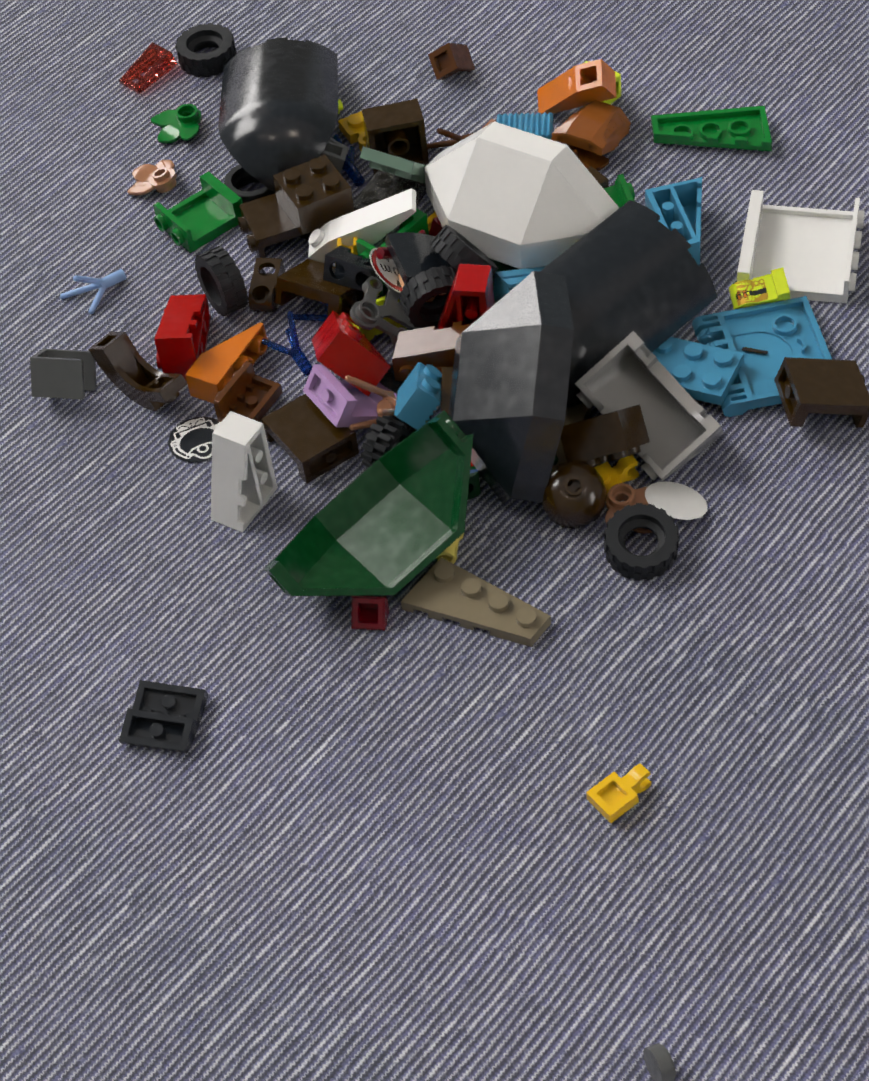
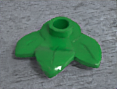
M183 104L176 110L163 111L150 120L151 123L162 128L157 137L158 142L168 144L176 142L179 138L185 141L194 138L199 132L198 124L202 120V115L195 105Z

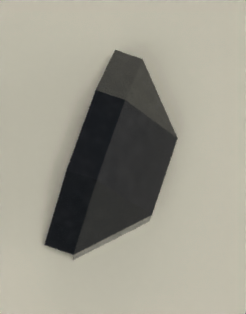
M533 271L465 329L456 340L448 415L465 435L473 434L471 462L502 504H505L510 498L543 503L544 491L548 485L565 423L574 326L566 277L563 275Z

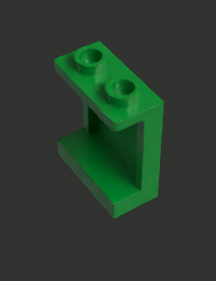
M209 171L199 176L202 186L201 191L168 210L159 202L153 205L156 215L154 222L158 229L162 232H167L176 245H182L190 253L239 225L238 217H242L240 204H243L242 198Z

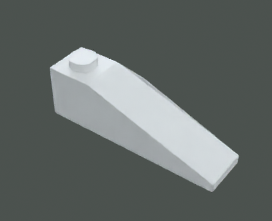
M411 188L333 219L320 229H315L308 240V258L324 263L325 255L337 248L338 238H342V243L345 246L353 245V237L361 238L371 245L376 244L386 234L390 233L416 212V191Z

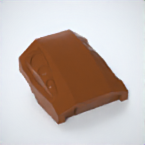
M595 100L580 107L579 111L572 114L561 126L557 127L552 133L551 140L569 144L602 156L619 146L620 141L629 134L631 122L620 107Z

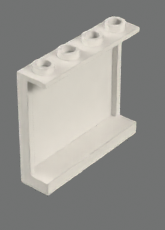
M752 190L737 270V282L771 274V270L783 267L790 290V299L807 296L808 300L847 303L849 291H855L857 273H851V271L858 270L859 252H855L854 249H860L862 231H857V228L863 229L865 211L859 210L860 198H855L853 212L763 205L764 191Z

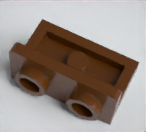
M246 361L239 370L234 372L231 380L214 398L213 403L218 422H222L230 411L260 422L261 418L264 417L283 393L281 384L255 375L253 363Z

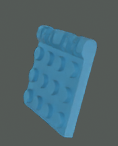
M807 296L696 317L692 322V327L699 343L744 353V364L737 373V377L721 406L726 417L743 415L749 409L782 403L774 380L784 357L832 359ZM747 347L768 352L767 354L743 351L742 349Z

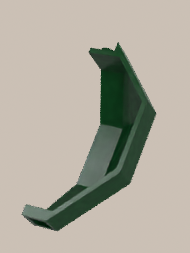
M442 411L376 460L315 514L264 570L288 596L395 595L465 532L473 434L465 435L446 411Z

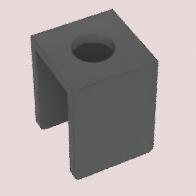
M44 348L30 357L32 397L81 400L85 397V390L94 391L97 388L96 361L90 351Z

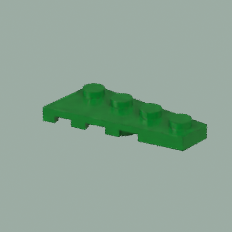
M765 106L651 115L654 143L772 152V140Z

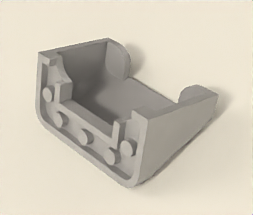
M632 331L575 383L580 390L576 396L588 409L595 406L602 415L640 404L650 440L649 443L640 445L641 452L637 453L645 461L641 467L653 481L658 477L664 481L715 442L724 432L721 425L710 414H706L705 409L690 396L658 361L657 357L648 350L640 337Z

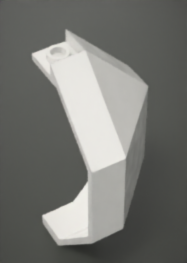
M495 121L440 152L424 167L426 192L442 228L445 225L450 226L481 250L488 258L518 269L549 265L619 209L617 204L568 145Z

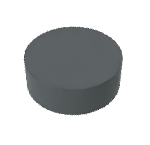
M656 1043L644 1048V1061L653 1081H674L676 1070L666 1047Z

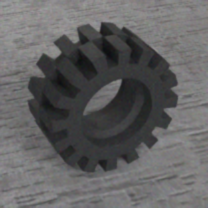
M379 416L376 419L377 424L373 423L370 426L371 432H367L365 436L367 442L362 444V448L365 449L361 453L362 463L369 468L381 456L414 433L415 429L395 416Z

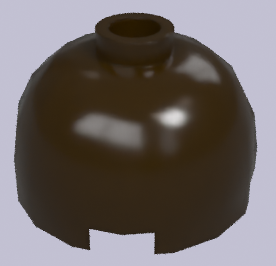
M568 461L560 463L551 470L548 485L543 495V509L548 514L550 520L561 527L577 529L580 526L587 525L593 520H597L605 508L607 491L604 480L595 468L585 462Z

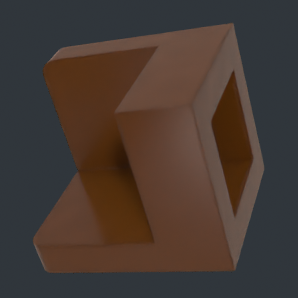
M447 43L428 54L437 80H444L459 71L471 72L475 70L467 45Z

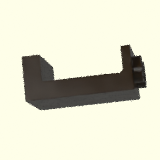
M276 193L240 204L242 217H238L242 234H248L246 240L251 252L256 251L259 258H266L265 247L302 236L278 204Z
M307 259L278 276L274 285L277 305L283 306L300 295L327 303L328 316L333 310L339 315L342 312L350 315L351 307L356 302L363 300L365 293L323 280L324 263L312 259Z
M784 357L774 381L790 426L803 427L808 414L817 413L851 415L856 428L864 427L869 417V393L865 386L864 376L860 373L856 361Z
M306 394L297 397L290 403L261 418L267 440L269 442L275 440L297 463L299 476L306 484L359 454L356 432L350 430L349 427H335Z

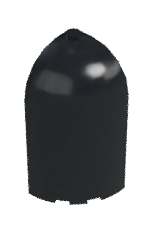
M288 38L269 39L265 43L252 48L249 46L239 52L224 66L218 123L220 138L232 157L245 171L276 193L273 175L320 157L336 126L338 116L337 53L309 40L304 42L288 40Z
M632 200L625 203L540 271L566 277L574 326L566 409L582 404V401L576 396L580 390L575 383L632 331L645 343L644 345L652 353L717 298L715 287L703 263L697 264L687 250L691 247L688 241L676 228L670 231L659 222V214Z

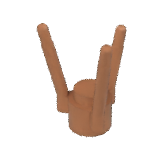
M349 375L345 377V381L383 398L377 405L378 416H395L394 411L397 397H395L393 391L383 390ZM376 419L351 424L349 429L369 428L373 423L377 424Z

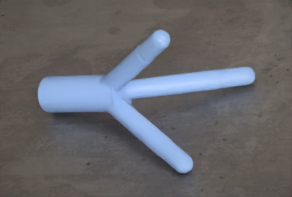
M119 269L103 278L75 275L73 277L74 281L90 284L62 293L60 298L65 299L99 289L89 308V313L93 314L105 290L126 280L125 272Z

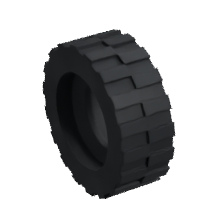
M208 23L190 27L187 31L181 33L182 35L177 38V43L175 44L181 69L195 77L219 75V73L223 72L224 66L237 55L232 32L227 27H222L219 24ZM206 47L217 48L216 50L209 53H195L196 51Z
M445 225L430 243L431 247L456 270H458L459 264L490 265L492 275L498 269L494 262L450 226Z
M217 246L195 257V270L201 288L218 314L227 316L248 305L247 288L245 287L244 279L235 261L223 247Z
M432 267L429 270L420 272L415 277L413 276L403 286V290L400 292V302L408 321L414 327L435 326L437 328L457 273L454 267ZM446 293L443 297L435 301L426 302L436 295Z
M636 503V505L624 506V509L616 511L612 519L610 518L607 522V529L605 528L604 534L606 560L612 565V569L615 572L618 571L625 578L630 577L640 581V579L652 580L656 576L660 577L664 575L667 569L670 570L673 566V561H676L679 544L678 526H675L672 516L666 514L664 509L656 508L655 505ZM637 528L651 530L658 539V546L655 551L645 556L631 553L625 546V537L630 531Z

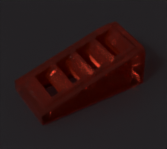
M152 42L119 79V82L140 94L172 70L177 62L172 52ZM136 78L139 82L136 84L132 80Z

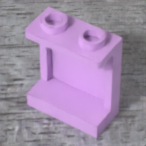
M323 364L313 365L303 389L304 393L335 427H349L351 424L379 417L377 405L383 399L381 396L372 392L369 396L365 395L347 381L338 380ZM380 382L376 386L383 390L391 391L390 389L383 386Z

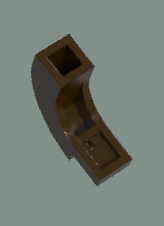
M110 331L88 349L99 367L113 384L127 397L146 409L157 411L164 404L175 400L180 395L179 391L187 385L182 374L163 373L148 364L138 353L126 332Z

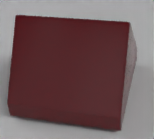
M352 596L351 629L385 631L390 609L386 596Z

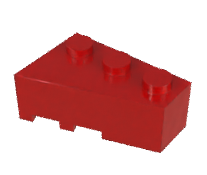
M459 264L437 329L452 327L453 322L463 321L464 325L474 323L494 305L492 269L490 265Z
M206 294L170 296L154 337L157 348V367L162 369L163 373L182 374L185 381H187L185 374L198 357L206 352L211 319Z
M333 310L311 339L317 361L344 380L349 375L377 386L391 367L363 335L351 316L345 312L339 315ZM351 384L365 395L369 396L371 394L370 391Z

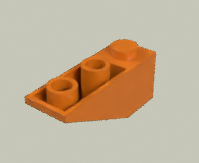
M602 59L575 65L537 90L538 112L541 114L544 112L554 114L582 107L595 100L601 102L617 98L615 71Z
M259 322L202 353L185 374L190 396L213 403L216 394L227 385L235 371L239 370L246 361L254 364L260 355L266 352L268 347L264 323Z

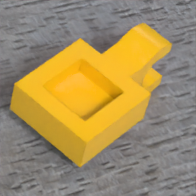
M633 455L621 458L614 467H611L608 461L594 467L603 478L607 493L612 486L634 480L639 476V472L635 468L638 462Z
M641 763L634 766L622 778L614 771L586 792L587 800L610 823H613L639 803L638 794L644 792L652 784L647 778L651 773Z

